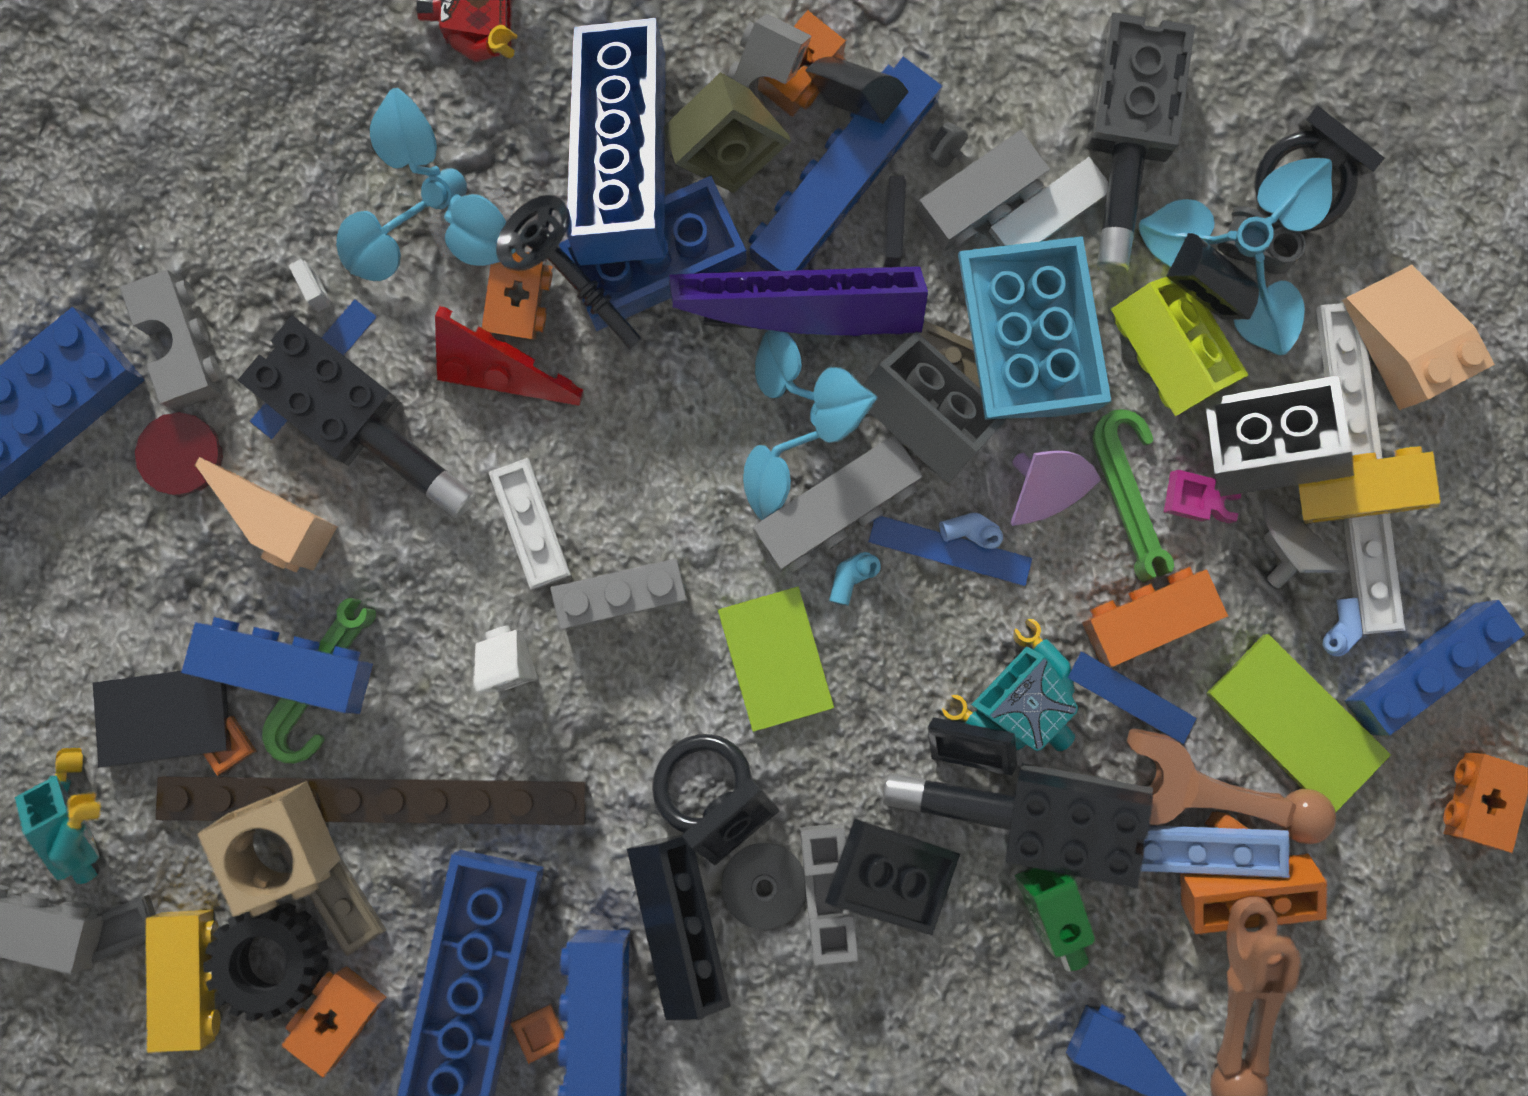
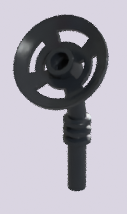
M542 195L523 204L511 215L499 234L496 245V254L499 262L509 270L523 271L540 264L547 258L578 291L577 298L579 300L585 299L583 305L586 308L592 307L590 310L591 314H598L629 350L635 347L642 338L610 303L612 297L609 294L604 296V288H597L599 283L596 280L591 281L559 247L567 232L570 220L569 209L565 202L555 195ZM553 211L559 212L561 224L552 216ZM538 214V220L531 221L523 228L521 234H517L527 221ZM549 224L553 225L552 232L548 230ZM525 247L531 249L528 254L525 252ZM512 249H515L518 256L523 260L520 262L515 261L512 257Z

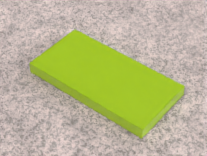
M1263 634L1206 693L1302 789H1313L1324 794L1332 802L1335 812L1391 756L1269 634Z

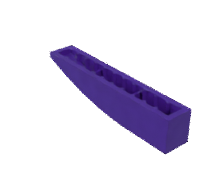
M920 266L669 274L672 308L718 321L757 329L797 334L862 336L866 334L900 335L915 333L916 331L921 333L928 297L927 286Z

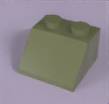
M721 72L663 127L676 165L702 178L712 176L716 185L732 193H735L791 142L788 133L754 93L746 86Z

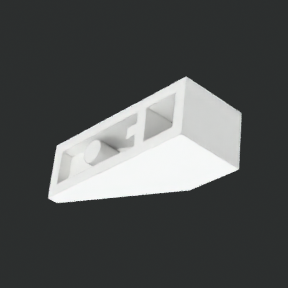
M509 625L502 626L486 632L487 640L476 643L474 686L476 692L500 693L538 680L523 631H511Z

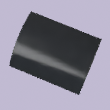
M828 56L820 58L805 70L827 104L881 124L885 123L908 94L907 88L899 79L837 57Z
M1187 234L1166 277L1220 319H1250L1259 297L1257 283L1197 234Z

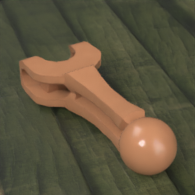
M1131 729L1128 733L1127 745L1137 754L1151 758L1156 765V776L1151 785L1148 786L1153 788V807L1149 824L1161 825L1170 822L1186 808H1214L1265 819L1281 826L1282 830H1288L1289 838L1301 844L1320 843L1327 839L1335 828V808L1332 802L1321 792L1313 789H1299L1291 792L1284 798L1279 793L1260 792L1231 785L1196 770L1188 751L1172 737L1140 729Z
M1260 897L1240 899L1236 901L1230 912L1226 935L1230 968L1227 972V1018L1223 1041L1216 1057L1218 1066L1213 1071L1210 1080L1212 1096H1268L1266 1077L1269 1076V1053L1273 1029L1287 993H1292L1298 982L1301 962L1300 954L1289 937L1277 936V916L1270 904ZM1255 913L1262 914L1258 930L1255 932L1247 931L1244 926L1246 919ZM1256 999L1250 1042L1245 1059H1243L1242 1049L1246 1026L1253 1001Z

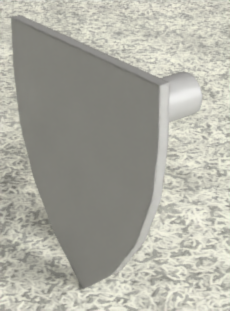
M1268 499L1263 501V514L1267 527L1270 530L1263 540L1282 561L1267 576L1268 581L1274 587L1281 588L1297 571L1300 573H1346L1348 571L1333 551L1307 526Z

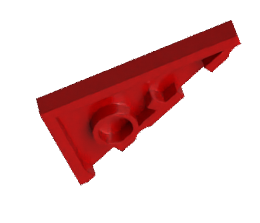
M439 306L435 314L438 381L580 406L584 389L577 387L572 380L560 373L555 378L533 366L534 358L506 342L495 339L491 333L479 326L475 332L450 318L452 310Z

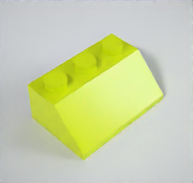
M1168 277L1148 283L1111 308L1116 318L1118 330L1131 342L1137 352L1139 365L1145 372L1150 374L1159 389L1158 394L1162 403L1171 409L1175 416L1205 401V399L1214 396L1249 375L1210 310Z

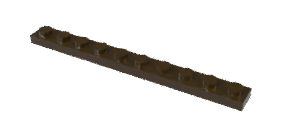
M157 777L155 820L217 821L227 813L307 781L324 822L586 824L587 781Z

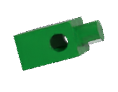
M1031 868L1014 875L1038 936L1054 958L1060 957L1066 971H1076L1087 966L1089 959L1084 947L1093 944L1095 937L1075 880L1067 874Z

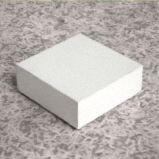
M300 259L288 265L306 301L316 311L320 312L331 306V300L316 271L305 260Z

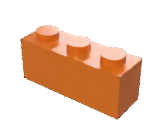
M1187 567L1166 576L1169 584L1155 590L1151 583L1129 592L1131 601L1116 607L1114 600H1111L1091 609L1090 612L1093 617L1083 621L1082 624L1099 662L1108 667H1114L1228 617L1207 569L1193 573L1191 567Z
M1309 853L1289 856V878L1180 873L1181 906L1195 934L1227 931L1233 905L1236 901L1247 897L1265 899L1276 914L1278 925L1327 919V881ZM1255 913L1250 915L1245 921V928L1258 927L1262 914Z

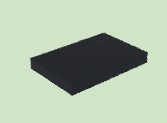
M182 671L94 682L93 698L98 768L231 751L230 732L226 724L229 717L226 684L181 673Z
M854 818L825 903L842 910L933 936L960 853Z

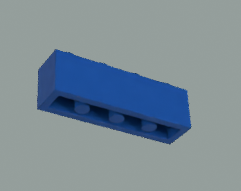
M1500 600L1475 603L1344 701L1371 735L1390 736L1526 634Z
M213 617L212 625L195 622L181 673L342 713L360 714L373 663L359 660L361 652L335 646L333 654L319 651L320 642L294 636L293 643L290 644L278 641L280 632L254 627L252 634L238 631L240 623Z

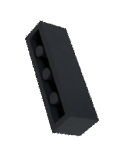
M682 835L659 838L626 848L665 1021L699 1020L731 1007L695 851L689 846Z

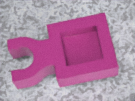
M1175 470L1170 472L1164 513L1201 522L1210 520V515L1212 514L1218 521L1233 523L1237 522L1238 513L1227 511L1224 502L1225 499L1231 501L1241 499V494L1220 496V492L1215 490L1216 479L1182 470Z

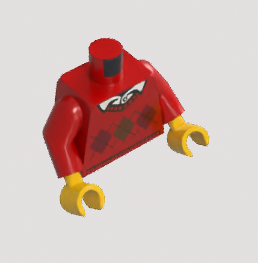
M416 0L418 20L439 21L440 30L446 43L470 60L482 62L500 55L509 59L513 58L515 50L512 49V39H517L518 35L512 32V0Z

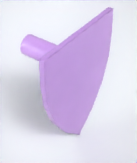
M1069 451L1038 452L1033 454L1032 460L1025 453L1018 454L1013 459V466L1025 477V481L1010 524L1015 526L1043 520L1071 506L1101 481L1095 467L1081 455Z

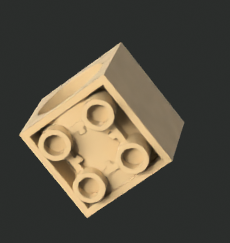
M307 781L227 813L197 834L233 917L246 911H250L252 916L262 914L277 906L276 900L290 893L293 899H298L314 892L319 888L318 883L328 879L331 876L329 871L341 860ZM255 828L271 830L279 834L288 843L293 854V872H277L261 862L253 845Z

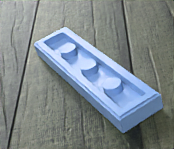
M1149 825L1147 839H1144V857L1141 871L1289 878L1288 830Z

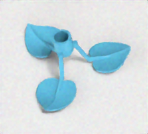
M399 88L390 90L372 118L370 125L371 143L377 155L390 167L402 168L409 164L410 170L413 173L429 176L424 180L421 187V197L423 200L383 227H381L374 214L369 211H358L349 215L339 227L336 242L337 252L343 266L350 274L370 281H382L392 276L400 266L401 253L397 242L387 233L429 206L434 209L448 207L444 219L451 225L445 233V242L454 256L464 263L475 266H485L499 262L496 254V245L499 234L506 223L502 213L485 197L476 194L466 195L467 183L459 171L452 168L440 171L438 166L431 168L420 166L433 162L436 157L437 143L434 132L426 117L410 97Z
M1325 158L1302 159L1288 163L1271 172L1263 180L1259 188L1257 201L1264 211L1272 215L1266 219L1262 217L1248 218L1240 225L1238 231H1229L1219 236H1210L1215 225L1211 211L1199 201L1182 199L1171 202L1152 215L1142 219L1139 222L1141 237L1149 251L1169 267L1172 266L1188 233L1197 234L1208 244L1235 241L1240 253L1255 258L1259 297L1251 318L1233 320L1234 325L1242 338L1249 343L1278 356L1285 355L1293 347L1302 330L1305 313L1304 301L1298 289L1288 281H1277L1268 287L1266 286L1265 257L1263 253L1272 242L1274 235L1272 225L1278 219L1285 229L1294 232L1310 230L1323 221L1328 214L1332 201V161Z
M768 330L764 334L757 352L755 362L757 384L764 395L770 398H780L787 388L790 393L815 401L810 411V419L816 427V431L776 445L772 451L765 445H757L750 452L744 466L743 483L747 500L761 520L779 510L784 505L790 491L791 478L789 468L784 459L779 457L780 454L788 449L818 438L826 442L841 441L858 428L860 422L877 399L873 393L861 386L849 372L842 368L826 369L817 380L814 392L796 386L793 380L798 377L802 368L799 349L787 332Z

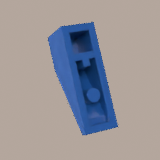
M1101 1004L1099 1011L1088 1005L1085 1006L1066 1050V1054L1073 1062L1146 1096H1187L1138 1034L1124 1023L1126 1015L1104 1004Z

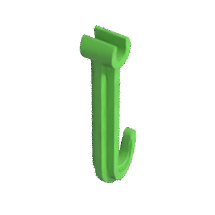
M1125 409L1113 410L1102 416L1094 427L1092 440L1094 450L1137 559L1134 566L1135 574L1139 580L1146 582L1157 576L1152 563L1156 566L1158 576L1161 577L1173 571L1174 561L1170 553L1161 548L1118 437L1117 429L1120 424H1129L1145 446L1153 442V436L1145 420L1135 412Z
M355 598L343 600L337 608V618L320 641L318 650L333 654L335 646L348 649L360 631L369 627L374 622L376 610L363 608L355 619L354 611L360 605L361 600ZM281 697L268 715L263 726L262 740L266 751L274 759L283 763H300L310 759L324 743V736L317 734L298 751H293L287 746L288 734L309 704Z

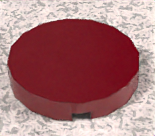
M181 412L164 414L150 422L138 438L135 449L137 470L148 485L164 494L181 497L201 491L208 487L209 484L195 464L200 457L221 467L223 452L217 438L218 435L213 427L197 416Z

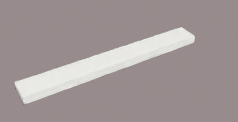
M1343 303L1320 305L1316 308L1324 376L1325 378L1339 376L1352 456L1363 453H1376L1377 459H1382L1368 350ZM1390 513L1343 519L1353 598H1358L1362 635L1405 631Z

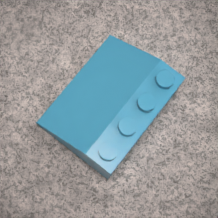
M1083 236L959 251L958 258L985 420L1058 417L1096 412L1110 403L1111 395Z

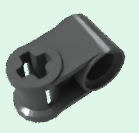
M1236 206L1231 213L1233 221L1228 232L1238 231L1240 225L1248 218L1262 217L1266 219L1267 216L1251 207ZM1276 221L1272 225L1274 231L1272 242L1263 253L1265 257L1264 270L1271 274H1281L1289 270L1303 255L1306 248L1305 237L1301 232L1287 230L1279 221ZM1235 241L1217 244L1218 250L1224 255L1256 266L1255 258L1240 253ZM1273 244H1281L1286 247L1289 257L1278 255L1274 250Z

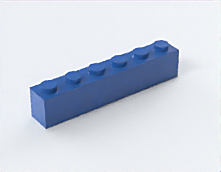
M904 56L894 68L891 65H887L881 73L899 79L907 88L908 94L884 124L850 113L852 120L844 130L838 127L831 134L824 147L827 151L819 161L812 159L804 168L799 177L802 182L793 193L789 190L786 191L779 199L774 208L777 214L767 225L762 222L754 230L748 241L751 244L750 259L765 271L804 270L938 102L942 89L941 84Z

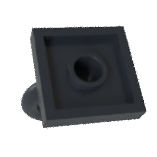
M1318 105L1310 110L1298 124L1305 131L1290 134L1277 141L1267 150L1259 162L1254 180L1257 200L1258 191L1263 180L1275 170L1277 164L1287 154L1298 149L1310 148L1317 157L1332 161V168L1340 171L1341 176L1338 194L1331 203L1328 214L1323 221L1314 228L1301 232L1316 231L1337 221L1347 211L1355 197L1358 186V172L1361 175L1372 173L1385 159V157ZM1260 207L1264 215H1266L1267 217H1270L1272 215L1271 213L1264 211Z
M698 734L678 741L665 752L654 772L652 793L659 814L671 827L683 832L682 837L689 846L714 866L780 811L771 798L752 780L750 766L743 752L734 743L721 736ZM699 751H712L723 756L731 765L735 776L734 791L726 792L715 798L703 811V818L687 816L679 811L671 800L669 792L671 775L678 763L686 756Z

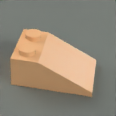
M1413 265L1342 299L1399 410L1429 400L1495 365L1476 327Z
M199 457L195 464L249 542L264 550L261 555L262 559L282 569L287 568L296 573L300 567L314 571L338 526L223 467Z

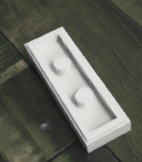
M1088 157L991 226L989 232L1000 246L1045 241L1107 196L1109 182L1092 159Z
M529 458L488 472L530 590L533 591L571 577V572Z

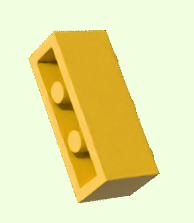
M1416 446L1397 449L1394 451L1395 457L1377 459L1376 453L1357 454L1352 456L1354 476L1299 484L1304 524L1439 507L1441 502L1434 453H1423L1422 447Z
M213 910L161 912L146 918L147 1053L201 1050L214 1042L215 1036L219 1033L221 1018L219 1010L215 1009L214 1000L217 989L208 990L206 982L212 979L211 972H204V962L212 959V955L205 953L208 943L217 940L213 934L219 928L218 922L214 921Z

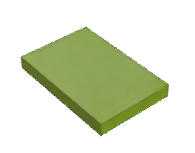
M799 586L717 609L753 732L834 708Z

